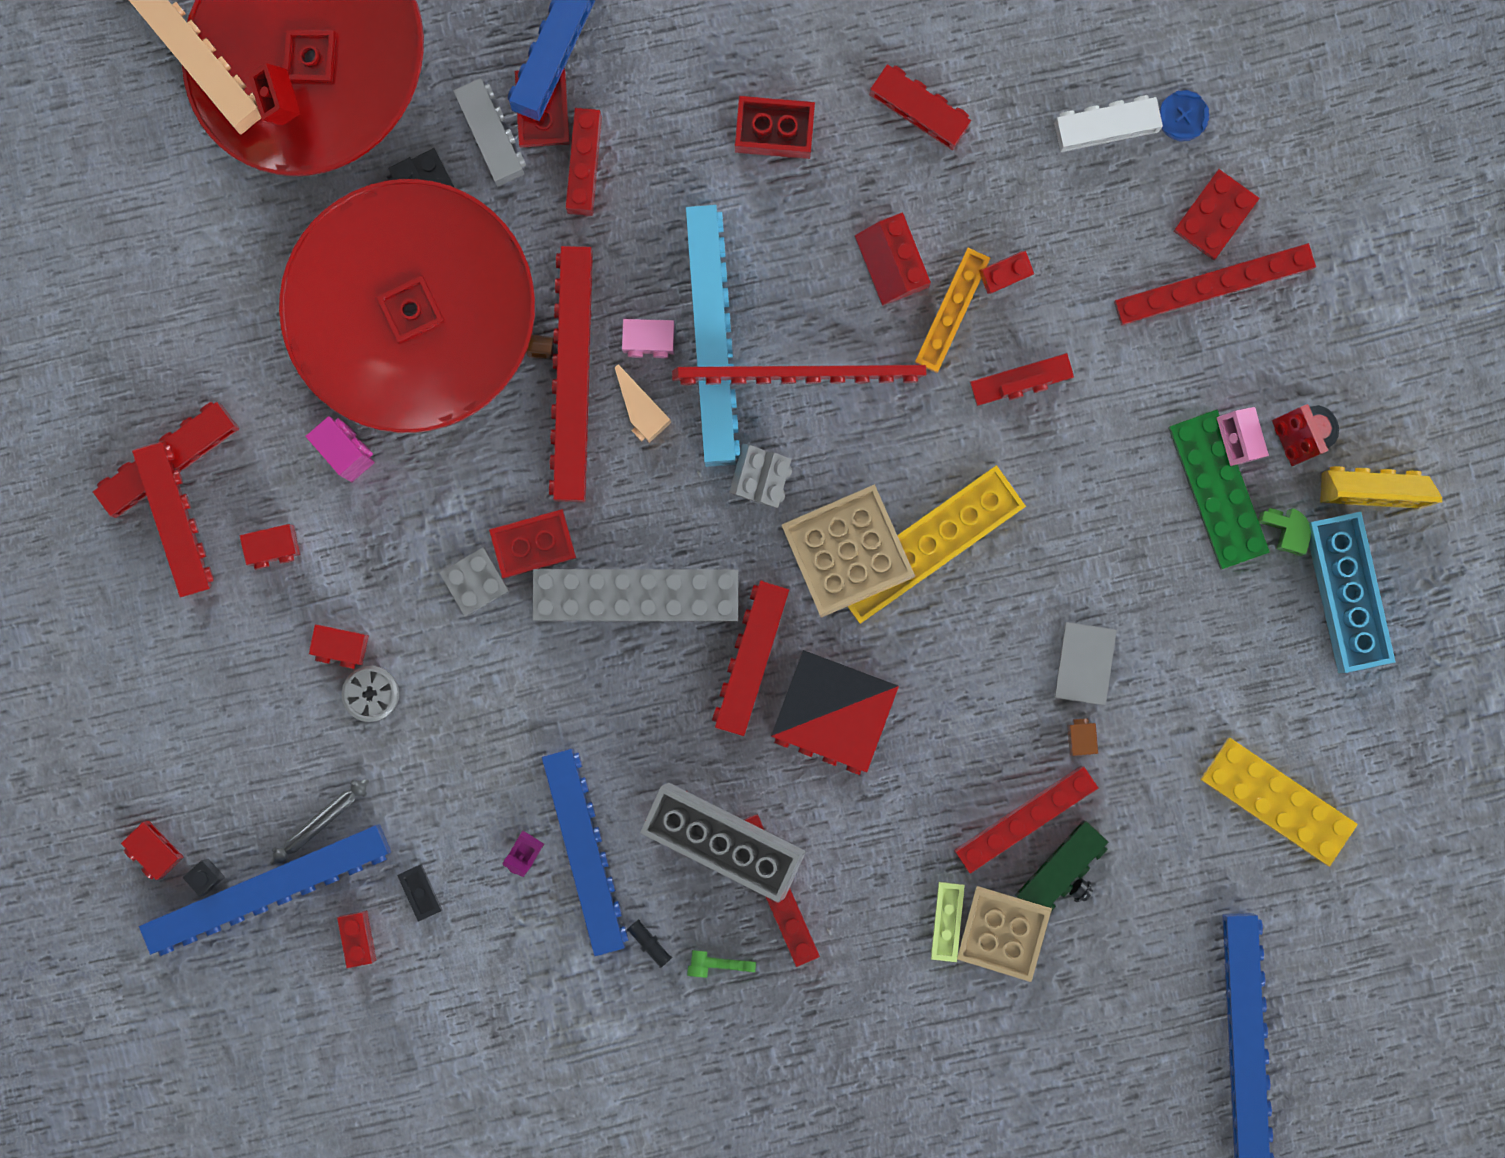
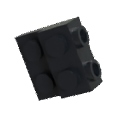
M435 148L412 159L409 157L389 167L390 175L386 176L388 181L420 179L454 187Z

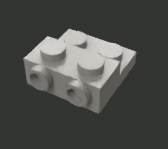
M742 444L729 493L764 506L778 508L779 503L785 498V491L783 490L785 481L792 473L791 459L748 444Z

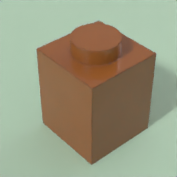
M1089 718L1073 719L1074 724L1067 725L1070 756L1098 754L1096 723H1089Z

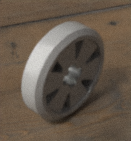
M363 666L354 670L346 678L342 687V701L346 710L354 718L365 722H375L386 718L393 712L399 700V688L395 678L387 670L377 666ZM370 686L373 687L372 690L377 691V696H373L372 701H368V697H364V692H367Z

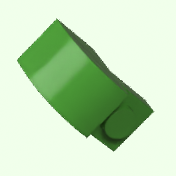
M1269 508L1268 512L1263 511L1259 514V523L1281 529L1276 549L1299 556L1306 555L1311 538V530L1307 518L1300 511L1291 508L1287 510L1286 516H1283L1284 512Z

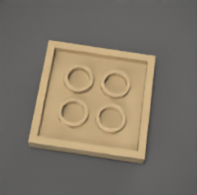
M977 886L957 960L1032 982L1052 908Z

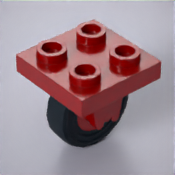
M1306 404L1272 420L1275 432L1282 443L1291 467L1327 452L1328 448L1334 445L1339 437V425L1336 417L1329 409L1320 405L1309 407Z

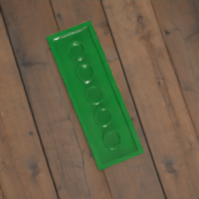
M1214 410L1169 426L1168 429L1220 570L1270 553L1240 469L1238 465L1230 466L1217 417L1220 415L1218 410Z

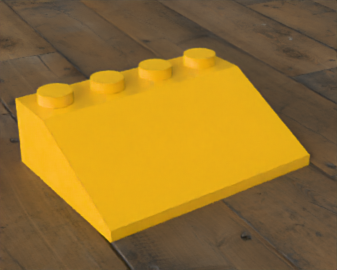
M1331 466L1329 470L1321 474L1320 503L1420 509L1442 503V496L1430 476H1421V471H1406V475L1396 474V470L1381 469L1380 473H1370V468H1355V472L1345 471V467Z

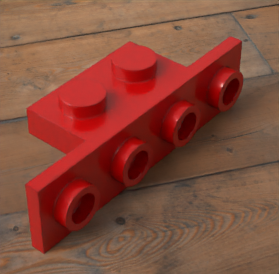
M1066 353L970 381L976 405L980 406L1007 397L1009 401L1023 397L1024 392L1033 390V393L1045 391L1048 389V385L1072 379L1074 374L1068 354Z

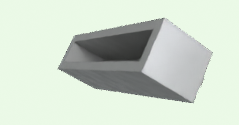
M480 78L453 90L497 187L525 175L522 167L526 166L521 152H514L512 144L516 143L510 129L504 130L501 122L505 121V117L499 106L496 108L493 106L491 99L495 98L489 83L484 85Z

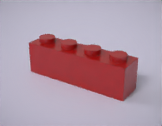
M887 64L870 88L869 95L953 151L970 126L971 120L968 118L969 115L958 107L956 109L952 108L947 104L948 101L940 94L936 93L933 95L927 91L926 85L915 79L912 81L906 77L905 71L894 65L891 67Z
M575 108L566 199L568 214L593 216L602 124L600 110Z

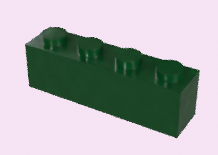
M1082 820L1018 890L1015 896L1025 901L1052 908V912L1056 907L1054 902L1059 896L1064 898L1072 890L1073 886L1071 883L1077 877L1081 879L1090 870L1089 863L1094 858L1098 860L1108 850L1105 846L1109 842L1087 821Z

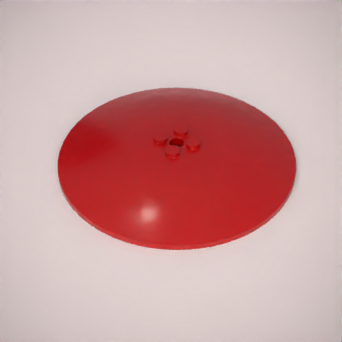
M195 0L187 22L192 20L201 31L198 34L199 38L202 41L207 38L216 49L213 52L214 56L217 59L222 56L231 67L228 73L232 77L238 75L247 86L243 91L248 96L253 93L248 74L265 63L287 69L301 114L283 126L260 119L240 135L183 65L182 72L187 97L199 123L209 137L229 155L250 167L276 175L309 176L341 168L368 153L389 134L403 116L417 87L422 68L424 33L419 6L416 0ZM311 50L315 51L313 61L305 62L306 53Z
M397 179L367 185L352 191L324 209L310 223L294 246L286 264L279 296V316L281 331L289 357L300 377L321 401L347 419L363 426L395 433H417L444 428L460 422L477 413L502 392L515 375L528 349L535 319V293L530 268L522 248L507 225L490 208L468 193L449 185L420 179ZM409 303L417 305V312L413 316H406L404 314V307ZM423 336H427L429 340L425 344L421 342L412 346L401 344Z

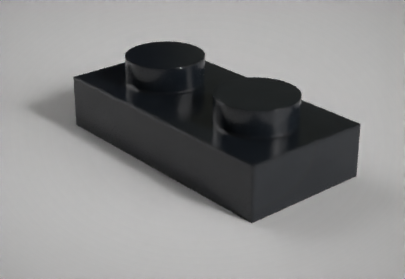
M422 864L397 875L418 922L442 911V907Z

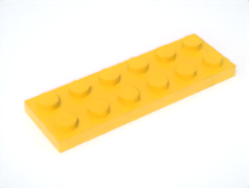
M1232 738L1226 740L1200 779L1329 867L1358 825Z

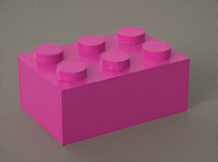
M328 416L305 436L337 474L350 482L357 479L375 463L371 459L373 452L356 438L357 434L353 429L339 418L334 420Z

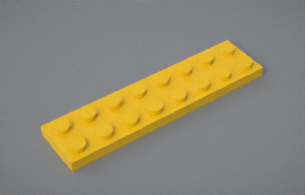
M996 465L897 535L915 577L847 606L859 624L1026 507Z

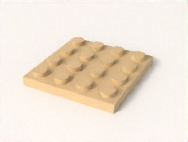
M875 484L781 525L821 618L915 577Z

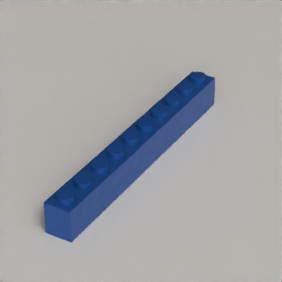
M378 824L140 925L139 929L150 955L158 952L159 956L174 951L173 945L182 942L183 946L198 941L196 935L206 932V935L209 936L221 931L220 925L229 922L233 926L244 921V915L253 912L254 916L269 910L267 905L277 902L278 906L293 900L291 895L300 892L302 896L316 890L315 885L324 881L325 886L340 880L338 875L346 871L350 876L362 871V865L370 861L372 865L387 860L385 855L391 853V849L381 825Z
M1254 913L1222 914L1234 1158H1274L1273 1153H1270L1269 1142H1273V1130L1271 1126L1268 1127V1116L1272 1115V1106L1270 1100L1267 1101V1090H1270L1271 1083L1270 1076L1266 1075L1265 1064H1269V1052L1264 1046V1038H1268L1267 1023H1263V1012L1267 1011L1266 998L1262 997V987L1265 986V973L1261 971L1260 961L1264 960L1263 945H1259V935L1263 934L1262 920L1258 919V915Z

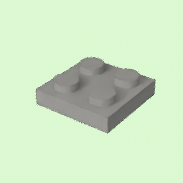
M484 547L440 572L441 577L465 617L509 592Z

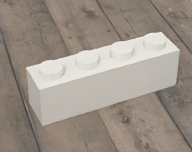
M1148 95L1134 98V102L1125 104L1123 100L1115 101L1105 108H1099L1098 105L1087 107L1084 109L1085 112L1076 114L1074 111H1066L1059 114L1060 117H1057L1054 123L1060 152L1158 133L1163 127L1157 97L1149 98Z

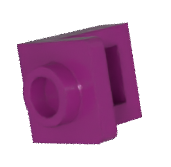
M522 831L502 865L507 867L513 874L524 877L532 867L544 843Z

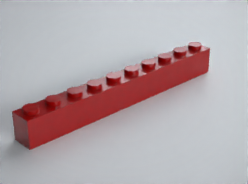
M561 246V253H556V268L560 269V278L555 279V294H559V303H555L554 318L559 319L558 329H554L553 335L554 344H558V354H553V369H557V379L552 380V394H556V404H552L551 419H556L555 429H551L550 436L551 445H555V455H550V470H554V480L549 481V495H553V500L557 502H586L593 250L592 247Z

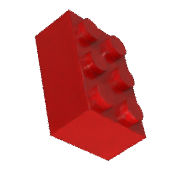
M739 96L735 153L810 159L815 102Z

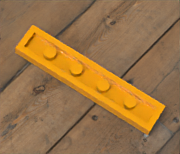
M967 248L915 360L916 364L926 365V369L938 373L981 280L979 270L987 267L990 257Z

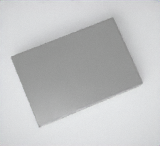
M1065 622L1054 698L1106 705L1117 630Z

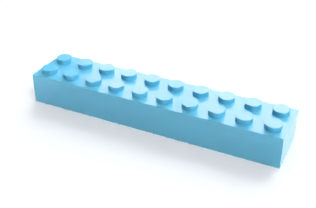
M717 205L686 207L697 367L734 366V364H728V358L733 357L732 338L727 339L726 333L731 332L730 313H725L724 310L725 307H729L728 288H723L722 283L727 282L726 262L721 263V257H726L724 237H719V232H724L722 212H717ZM721 380L719 385H706V381H699L704 462L706 467L736 465L735 458H739L740 455L739 440H734V433H739L737 415H732V408H737L736 391L735 389L730 390L731 380Z

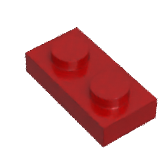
M1026 251L1018 252L979 270L987 294L996 292L1034 275Z

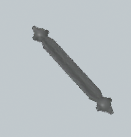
M352 780L350 782V790L343 791L286 840L283 848L274 847L272 849L274 853L270 864L288 863V854L295 853L354 803L356 796L362 795L364 797L367 795L365 791L369 780Z

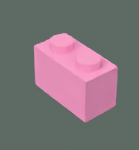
M623 319V353H628V357L641 358L643 354H653L654 358H668V354H674V320Z
M1255 407L1233 411L1217 417L1230 466L1269 456Z

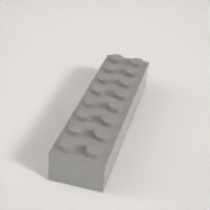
M533 569V621L738 622L739 571L710 569Z

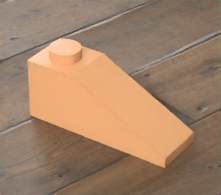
M618 364L615 367V371L631 424L634 426L631 431L641 442L646 439L650 443L671 423V420Z

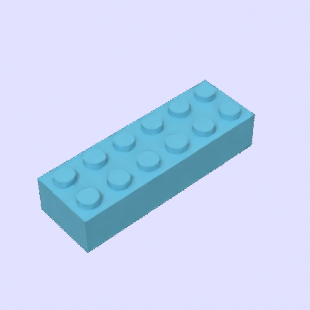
M1362 512L1310 522L1311 538L1309 547L1338 673H1348L1396 662Z

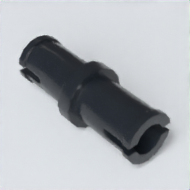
M639 919L627 929L642 946L640 949L643 953L646 951L659 968H662L673 958L657 941L659 938L656 935L653 936Z

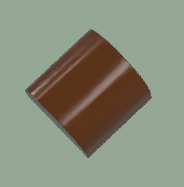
M532 334L526 351L527 356L548 360L553 359V337Z

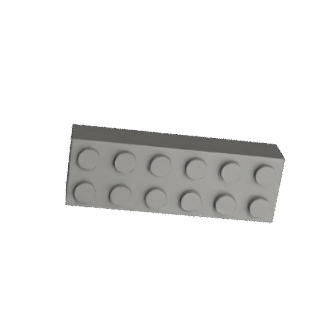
M671 783L660 787L640 832L778 903L786 897L806 853L805 850Z

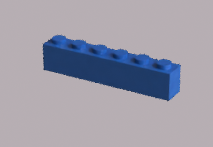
M595 0L551 1L548 10L549 16L546 21L543 20L538 31L539 37L536 42H532L529 48L528 61L526 64L521 65L518 72L519 80L516 86H512L509 91L508 100L512 111L540 121Z

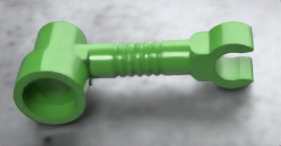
M692 950L691 966L688 965L687 976L707 978L708 968L755 972L756 962L707 957V952Z

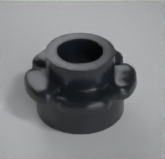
M1079 878L1072 884L1073 888L1069 894L1074 898L1075 902L1086 901L1093 892L1091 888L1092 883Z

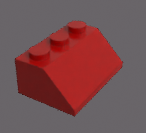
M903 212L881 220L854 236L882 306L930 287L931 281Z

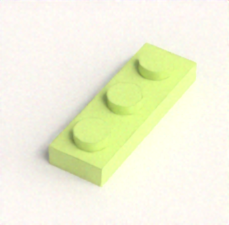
M938 882L931 949L932 960L957 962L964 884Z

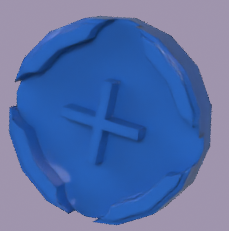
M1189 90L1176 91L1162 102L1159 109L1163 125L1161 129L1169 138L1177 141H1190L1197 138L1206 129L1209 121V108L1200 95Z

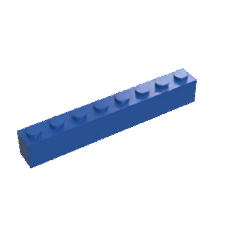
M569 749L543 756L542 761L594 956L624 949L626 947L625 942L629 941L626 927L620 926L618 917L622 916L619 901L614 902L612 892L616 891L612 876L607 877L605 870L609 863L606 852L600 851L598 843L602 842L599 827L594 828L592 817H596L593 803L587 802L585 794L589 792L587 780L585 777L581 778L579 768L583 767L579 752L574 753V749Z

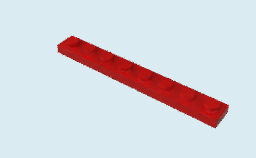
M1307 243L1114 301L1122 326L1316 268L1310 245Z

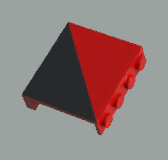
M803 650L771 737L775 738V744L786 748L789 747V744L798 746L799 753L810 757L813 756V753L822 755L823 762L834 766L837 765V762L847 765V771L860 775L861 771L867 772L899 686Z

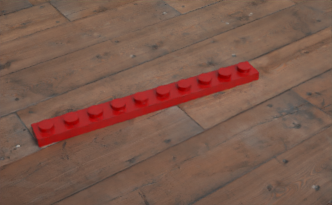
M926 365L677 367L672 370V381H680L681 385H695L696 381H706V385H719L721 380H731L732 385L746 384V380H756V384L760 385L771 384V380H781V384H795L796 380H805L806 384L821 383V380L830 379L831 384L845 383V379H854V383L857 384L869 383L870 379H879V383H893L894 379H903V383H916L919 378L926 376Z

